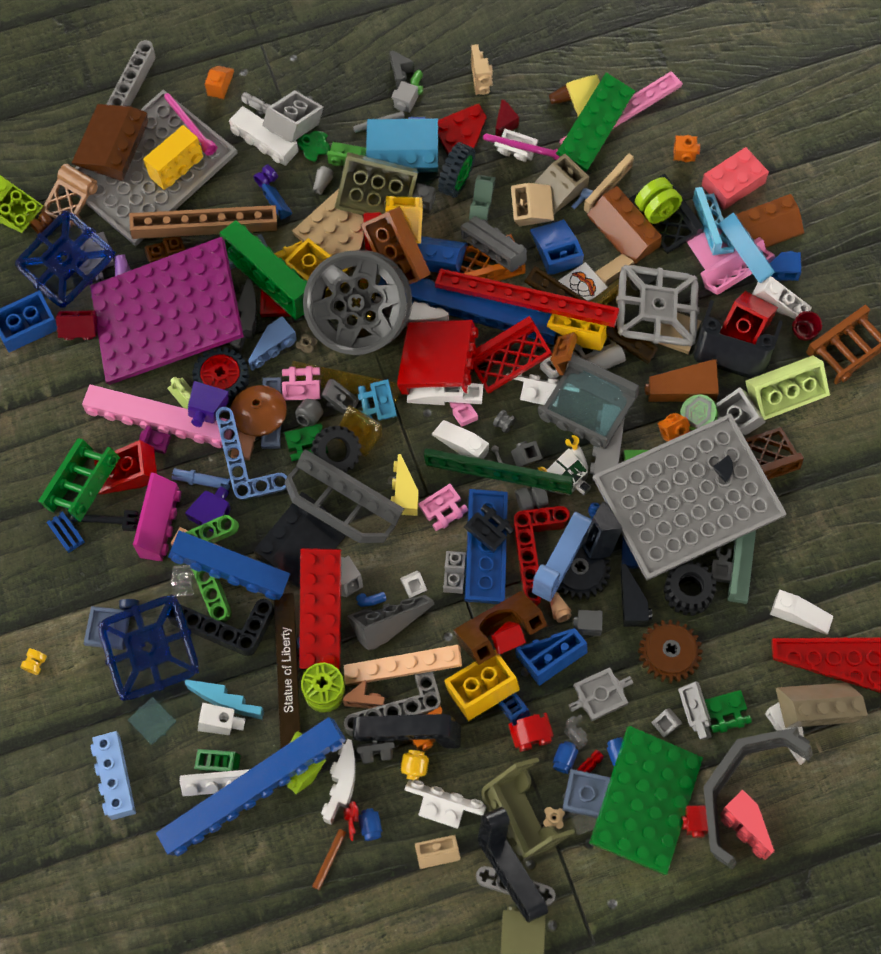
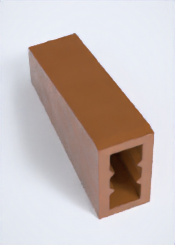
M709 360L649 377L648 384H645V395H648V402H685L691 396L698 394L706 395L716 402L719 394L716 360Z

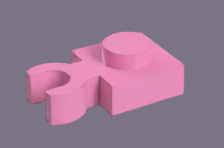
M450 402V407L453 408V415L461 427L478 420V415L470 403Z

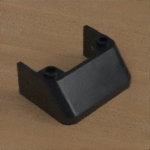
M710 300L694 350V359L698 363L716 360L717 369L750 379L766 373L783 321L779 320L774 336L763 334L759 336L755 345L719 334L721 323L719 320L710 317L714 303L713 300Z

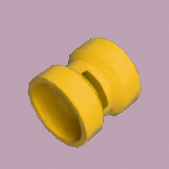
M29 648L26 654L27 658L22 662L20 668L34 675H39L41 671L40 666L45 662L47 656Z

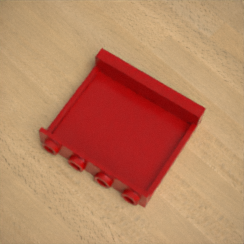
M473 320L408 322L397 386L402 395L409 394L410 388L461 386L464 393H467L468 385H471L470 371L474 366L472 358L473 354L476 353L475 339L478 338V328L475 327Z

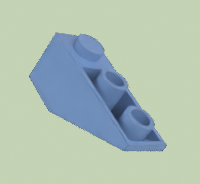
M283 316L266 327L248 360L251 370L260 368L264 365L265 361L276 357L280 351L286 347H291L297 340L295 331Z

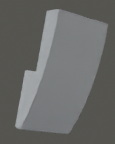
M446 551L443 592L463 594L466 552Z

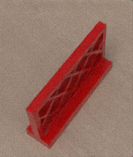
M528 316L476 348V353L473 354L472 358L474 362L473 368L486 392L489 394L552 356V352L534 321ZM535 331L537 334L535 342L526 341L528 335ZM515 343H521L518 352L510 350L511 346ZM525 344L533 346L531 354L522 353ZM537 347L545 348L546 352L540 356L535 355ZM500 352L505 353L502 362L494 360L496 354ZM509 354L517 355L514 364L506 362ZM521 356L529 358L528 363L524 366L518 365ZM483 362L489 363L486 371L479 370L477 366ZM493 364L501 365L498 374L490 372ZM505 366L513 367L511 374L502 375ZM488 377H497L496 382L488 387Z

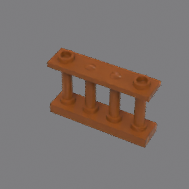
M866 304L812 342L806 353L809 357L816 354L818 356L821 355L836 371L835 385L841 381H847L854 371L881 353V333L868 321L867 316L870 308ZM858 324L863 325L879 344L871 348L855 332L854 327ZM844 334L849 335L866 354L857 359L841 342L840 337ZM830 344L835 345L852 364L843 369L826 351V347Z

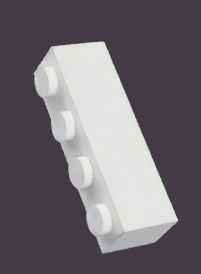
M242 106L229 120L232 133L244 138L248 144L256 146L263 154L271 156L275 162L286 166L299 152L297 141L291 143L276 133L270 132L262 126L264 121L262 118Z

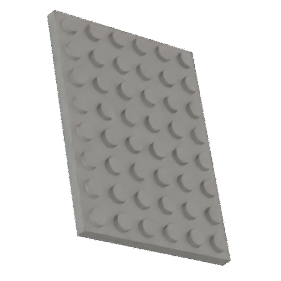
M164 90L141 109L147 112L148 124L123 182L78 166L75 167V169L97 181L98 189L96 193L90 195L85 203L135 246L144 238L132 239L129 213L175 211L237 154V149L175 100L204 137L216 144L217 150L210 156L205 155L202 151L203 157L201 161L194 164L185 175L180 176L167 189L163 190L149 177L143 158L182 125L189 129L165 100L164 95L167 92Z
M731 413L599 472L592 477L604 501H606L623 528L621 533L646 581L787 515ZM729 455L733 462V472L725 483L714 471L713 466Z

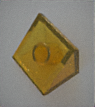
M350 405L347 407L340 426L352 430L354 435L358 436V442L361 444L360 452L362 455L367 456L382 436L381 424Z

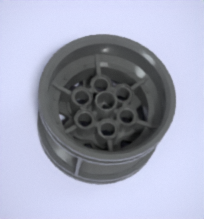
M367 250L345 251L324 260L310 275L304 291L303 308L311 331L324 345L340 353L361 355L380 349L392 342L403 331L412 310V293L404 272L390 258ZM357 266L353 276H349L342 271L346 268ZM377 273L388 285L376 284ZM362 278L367 279L369 282V286L366 289L360 287L359 283ZM344 282L350 285L348 293H344L341 289ZM328 287L331 290L332 295L325 298L326 289ZM375 292L381 295L382 299L379 303H375L372 299ZM354 298H355V299H358V298L361 299V301H360V305H361V306H359V305L356 306V305L354 304V303H355ZM339 300L345 304L343 311H339L336 308V303ZM392 305L391 314L387 321L382 310ZM370 310L376 314L374 321H370L367 318V312ZM351 314L355 315L358 319L356 325L349 323L348 319ZM330 319L338 320L337 328L332 324ZM362 328H365L369 333L372 334L369 336L357 337Z

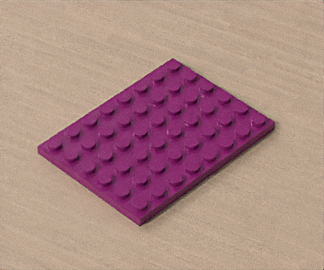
M222 237L90 285L93 307L97 312V331L105 381L108 385L244 337L225 240Z

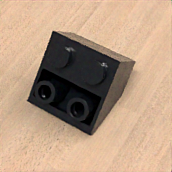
M606 501L602 502L582 543V547L590 559L610 557L623 529Z

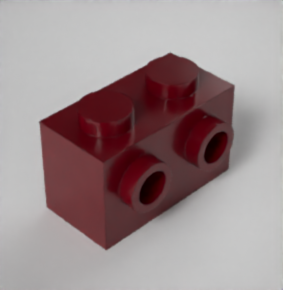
M96 310L59 311L56 315L58 338L73 340L82 337L84 340H90L98 333Z

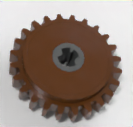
M662 620L660 626L654 623L653 629L649 627L647 628L648 634H643L642 638L644 640H640L639 643L642 647L638 650V653L643 655L640 656L639 660L645 661L642 667H648L647 673L653 672L654 679L660 676L661 682H664L666 678L669 683H672L673 679H676L677 683H679L681 677L687 680L688 674L693 675V669H698V663L702 660L698 655L703 653V650L698 648L701 647L702 643L696 642L699 636H693V629L688 631L686 629L687 624L681 627L680 621H677L675 625L672 624V620H669L668 624H665ZM667 649H669L670 651L674 650V653H667Z

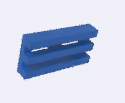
M62 511L58 517L55 516L52 521L49 520L46 523L66 551L70 553L85 542ZM62 519L66 522L68 527L79 540L78 542H75L73 540V538L70 536V534L65 529L63 524L60 522ZM55 524H58L72 546L69 547L54 527Z

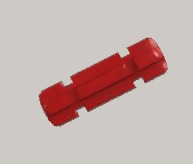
M595 750L591 754V758L588 757L578 768V771L590 773L596 767V764L603 760L604 756L601 752Z

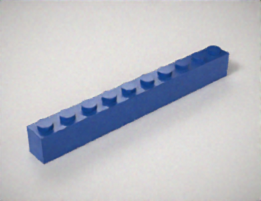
M381 277L380 282H379L378 285H388V284H387L386 281ZM421 279L410 284L412 305L414 301L418 303L423 302L430 307L444 309L449 313V316L473 320L474 323L503 331L530 316L545 342L554 344L557 332L547 327L551 313L435 288V282L431 279ZM535 331L529 334L528 338L536 339L537 334Z
M328 717L156 832L166 853L174 856L182 855L187 851L188 846L200 843L204 840L206 834L218 831L222 827L221 824L227 820L229 822L239 816L238 813L242 810L254 807L256 805L255 801L261 797L266 798L274 792L273 789L278 786H285L291 781V777L296 774H303L308 770L309 765L321 762L330 751L335 752L343 746L342 743L347 740L335 720Z

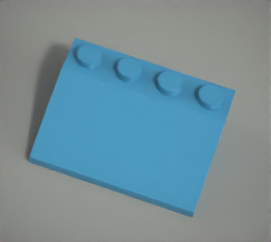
M367 119L366 157L415 168L417 172H438V119Z

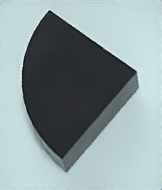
M729 455L713 466L714 471L725 483L733 472V462Z

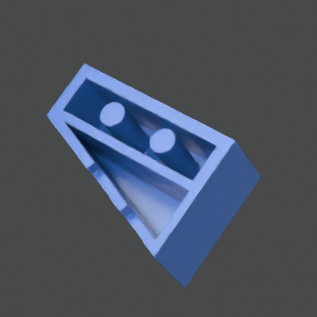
M575 628L551 635L550 638L540 641L537 639L533 643L520 645L515 648L516 657L539 686L588 653L587 642Z

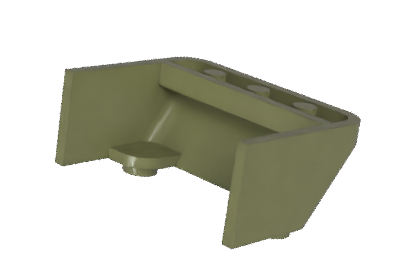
M538 757L515 763L486 784L481 792L488 812L499 807H503L506 810L510 820L506 839L520 862L556 846L574 834L573 829L558 834L552 826L541 828L524 793L531 786V778L527 770L539 762Z

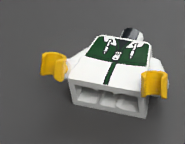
M572 435L574 439L573 444H571L569 439L565 440L566 445L572 447L571 450L568 448L548 469L545 467L537 468L540 471L573 477V492L577 489L582 495H585L591 488L585 482L588 476V465L581 447L577 446L579 438ZM549 490L550 492H553V493L565 494V493H560V492H556V491H551V490Z

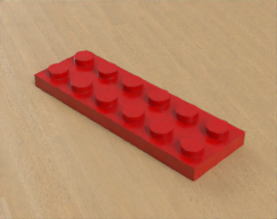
M301 548L299 668L308 669L316 663L325 662L340 669L341 549Z

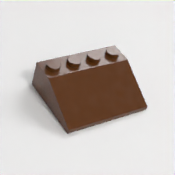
M97 104L74 156L72 165L123 182L148 124L147 112L130 106Z

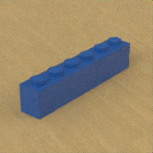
M179 530L168 556L177 564L184 563L190 565V568L195 571L203 570L208 572L213 578L219 579L221 577L228 580L227 582L232 585L246 587L250 592L265 594V597L271 600H279L290 576L288 572Z

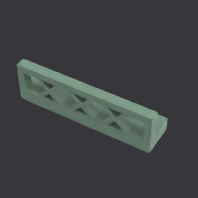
M756 530L734 540L733 565L727 601L743 604L748 602Z

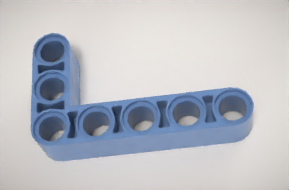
M228 407L219 408L216 412V420L235 496L240 500H247L286 490V485L282 487L275 485V480L278 477H283L286 480L287 476L284 473H275L249 480L234 414ZM221 413H230V419L227 421L220 420ZM228 430H232L235 433L234 438L231 440L224 438V434ZM231 449L239 451L237 458L232 459L229 457ZM240 467L243 469L244 473L241 477L233 475L235 468ZM263 481L267 484V488L260 492L256 489V485L258 482ZM240 486L248 488L246 495H238L237 490Z
M575 511L546 566L541 564L533 581V594L551 602L585 539L592 519Z

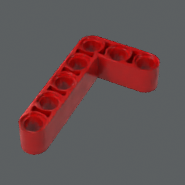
M564 506L523 510L517 512L514 516L513 527L515 529L514 534L523 593L537 606L541 603L542 598L538 596L533 599L528 596V594L532 593L534 579L529 580L525 577L528 574L535 576L539 568L534 532L559 530L567 527L570 512ZM562 515L566 519L558 520L556 516ZM543 517L546 521L541 523L537 519ZM525 520L527 523L525 525H521L518 523V521ZM528 538L530 541L528 543H523L520 541V539ZM530 556L533 560L525 561L523 557Z

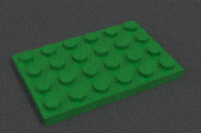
M628 726L589 844L662 875H667L683 824L682 817L686 815L685 808L689 805L703 757L632 726Z

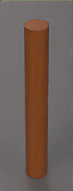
M341 829L338 830L312 886L314 889L320 890L346 835V832Z

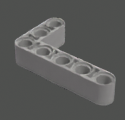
M433 671L414 675L419 695L348 715L344 720L346 732L353 736V729L348 726L355 717L388 716V713L392 710L397 711L398 715H423L440 707L441 699ZM430 681L432 685L429 688H424L421 686V683ZM432 699L437 701V705L434 707H429L426 704ZM410 705L418 707L417 711L412 713L407 708Z

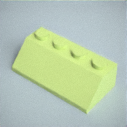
M813 355L745 381L748 395L764 420L830 396L824 363Z

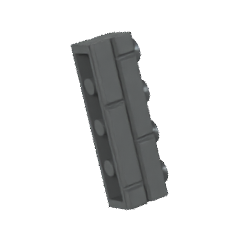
M474 216L469 222L461 225L460 229L463 240L509 271L513 272L519 266L526 263V248L522 244L514 242L510 236L506 237L498 228L491 227L486 220H481Z

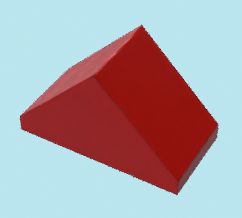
M511 621L504 623L491 636L497 654H502L526 643L520 624Z

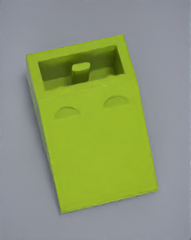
M0 175V223L23 233L29 226V222L37 216L44 206Z

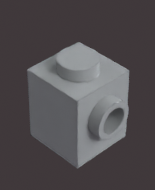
M401 81L398 89H395L392 95L394 108L410 113L418 98V86Z

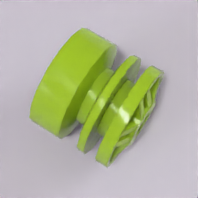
M324 662L316 663L304 672L301 688L307 704L313 710L322 713L331 712L342 704L346 692L343 676L339 669L332 664ZM322 682H326V685L320 688L319 685H322Z

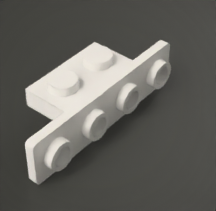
M521 374L514 378V380L524 381L520 400L545 405L559 380L548 378V381L541 380V376L530 374L529 377L522 376ZM566 384L563 388L566 391L580 393V389L571 384ZM559 396L552 407L557 408Z
M409 780L405 786L406 791L424 796L418 816L455 828L459 827L463 810L482 816L487 808L479 800H468L463 798L461 794H450L444 792L440 787L426 786L419 780Z

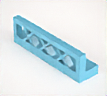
M702 187L695 188L693 202L700 222L704 227V233L712 255L733 253L734 246L719 225L724 219L715 194H705ZM707 200H711V202H712L711 207H709V204H708V201H707ZM712 214L717 216V219L715 221ZM717 228L722 230L721 235H719ZM722 242L726 243L728 247L721 248Z

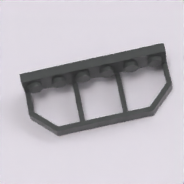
M306 449L302 452L296 467L287 476L285 481L293 504L358 543H384L395 529L405 509ZM300 470L329 486L314 504L299 496L293 478ZM333 489L358 503L345 522L319 508ZM362 507L391 523L385 533H361L349 526V524Z

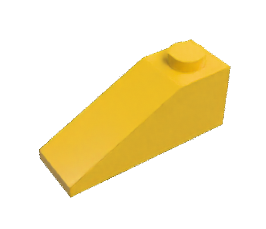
M551 314L547 323L548 328L560 335L575 332L578 337L576 344L583 348L601 351L607 339L605 325Z

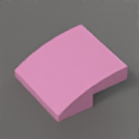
M717 228L719 235H721L722 230ZM704 232L687 242L705 270L732 254L712 255ZM722 242L721 248L728 247L726 243Z

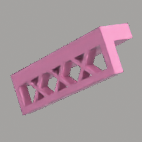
M757 238L754 240L769 263L776 258L775 254L766 250L763 239ZM736 251L701 272L704 287L718 295L751 275L752 272L749 268H746L747 265Z

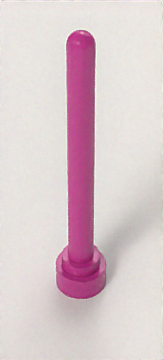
M166 93L164 95L165 100L190 131L198 137L201 149L205 155L210 156L214 154L217 150L216 144L204 137L173 97Z
M491 134L483 135L485 141L498 142L513 148L550 156L554 160L560 158L556 155L558 149L551 150Z

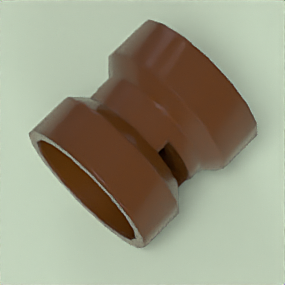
M45 211L39 214L38 219H33L29 222L39 236L44 235L46 229H51L55 226L54 221Z

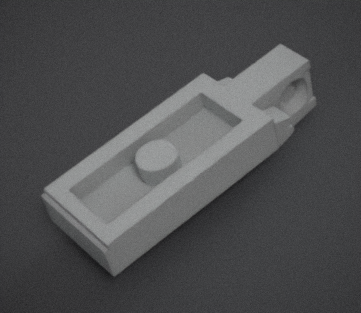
M693 682L679 688L678 691L689 726L693 728L694 732H698L700 740L711 738L709 728L711 726V719L699 682Z

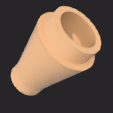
M556 592L550 605L553 619L561 623L570 619L572 615L569 606L561 598L559 592Z

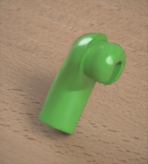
M416 70L411 78V84L418 86V95L423 93V86H419V81L423 77V73L420 70Z

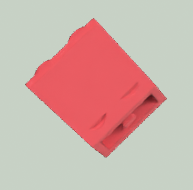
M741 790L720 813L721 821L728 828L732 827L737 832L736 836L743 843L747 842L752 847V852L758 858L766 860L774 852L764 820L758 804L745 791Z

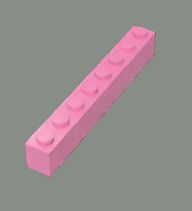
M89 385L82 405L86 413L91 416L100 415L110 421L119 420L126 425H139L143 429L146 428V425H149L158 432L174 434L181 439L190 438L200 444L205 442L216 448L223 447L217 420L212 424L204 421L202 427H196L191 423L193 418L188 416V409L94 385ZM220 418V420H222V421H227V420H228V419ZM226 431L224 438L231 440L233 431Z

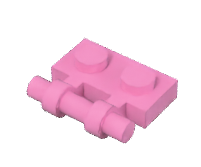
M306 366V368L289 367V369H282V376H289L288 382H282V395L285 401L321 399L320 380H313V375H320V367ZM306 375V381H296V376Z
M451 484L418 503V507L428 521L435 517L438 522L432 525L435 531L448 527L450 522L455 519L459 520L463 517L464 513L468 512L465 504L459 508L456 505L461 501V498ZM450 508L452 513L444 517L442 513Z

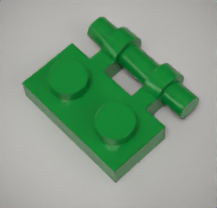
M321 423L284 432L289 452L297 450V453L290 454L292 462L299 460L303 452L302 449L313 446L312 441L315 440V436L323 430Z
M741 690L705 699L710 719H716L717 724L710 726L712 733L719 731L724 733L727 732V729L734 727L739 729L745 727L746 724L752 723L750 715L741 716V712L747 711ZM733 715V720L724 721L723 717Z

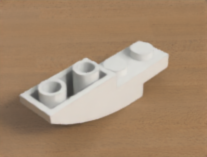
M377 296L375 303H379L382 298ZM415 301L413 302L408 322L449 321V313L444 309L433 308L426 303ZM392 305L382 310L383 314L390 317Z
M471 383V385H468L467 393H464L461 386L410 388V392L407 394V403L444 405L445 402L482 404L483 384Z
M347 739L345 744L342 743L343 746L338 752V755H340L337 763H333L330 770L332 780L337 782V785L333 784L329 794L332 797L329 804L325 803L321 815H324V822L331 825L339 807L348 808L354 789L356 763L350 739Z

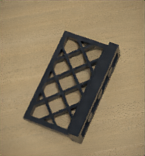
M666 174L660 176L665 177L672 184ZM635 194V195H633L632 197L629 198V200H630L635 206H636V204H635V199H636L637 194ZM683 198L680 207L672 214L681 218L680 223L670 222L671 216L667 221L657 223L666 225L664 233L659 232L663 237L661 247L666 254L704 232L703 225ZM668 226L678 227L677 235L667 233ZM681 228L689 229L691 232L687 236L679 235ZM665 238H674V244L667 247L664 243Z

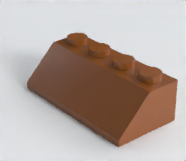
M618 186L602 195L587 213L590 220L620 254L632 259L634 264L660 248L661 234Z
M791 194L736 214L753 240L757 238L764 240L765 248L804 234L800 210Z
M400 206L361 224L373 252L380 253L394 261L404 272L409 285L431 274Z

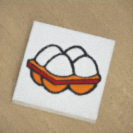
M586 262L558 280L590 302L594 301L599 294H604L608 288Z

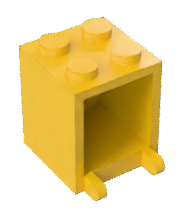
M386 196L385 213L400 206L416 243L421 244L422 197Z

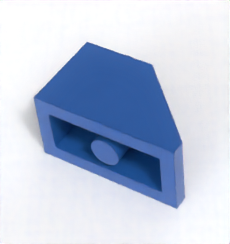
M787 251L780 253L770 262L775 271L771 277L775 280L798 281L801 274L800 252Z

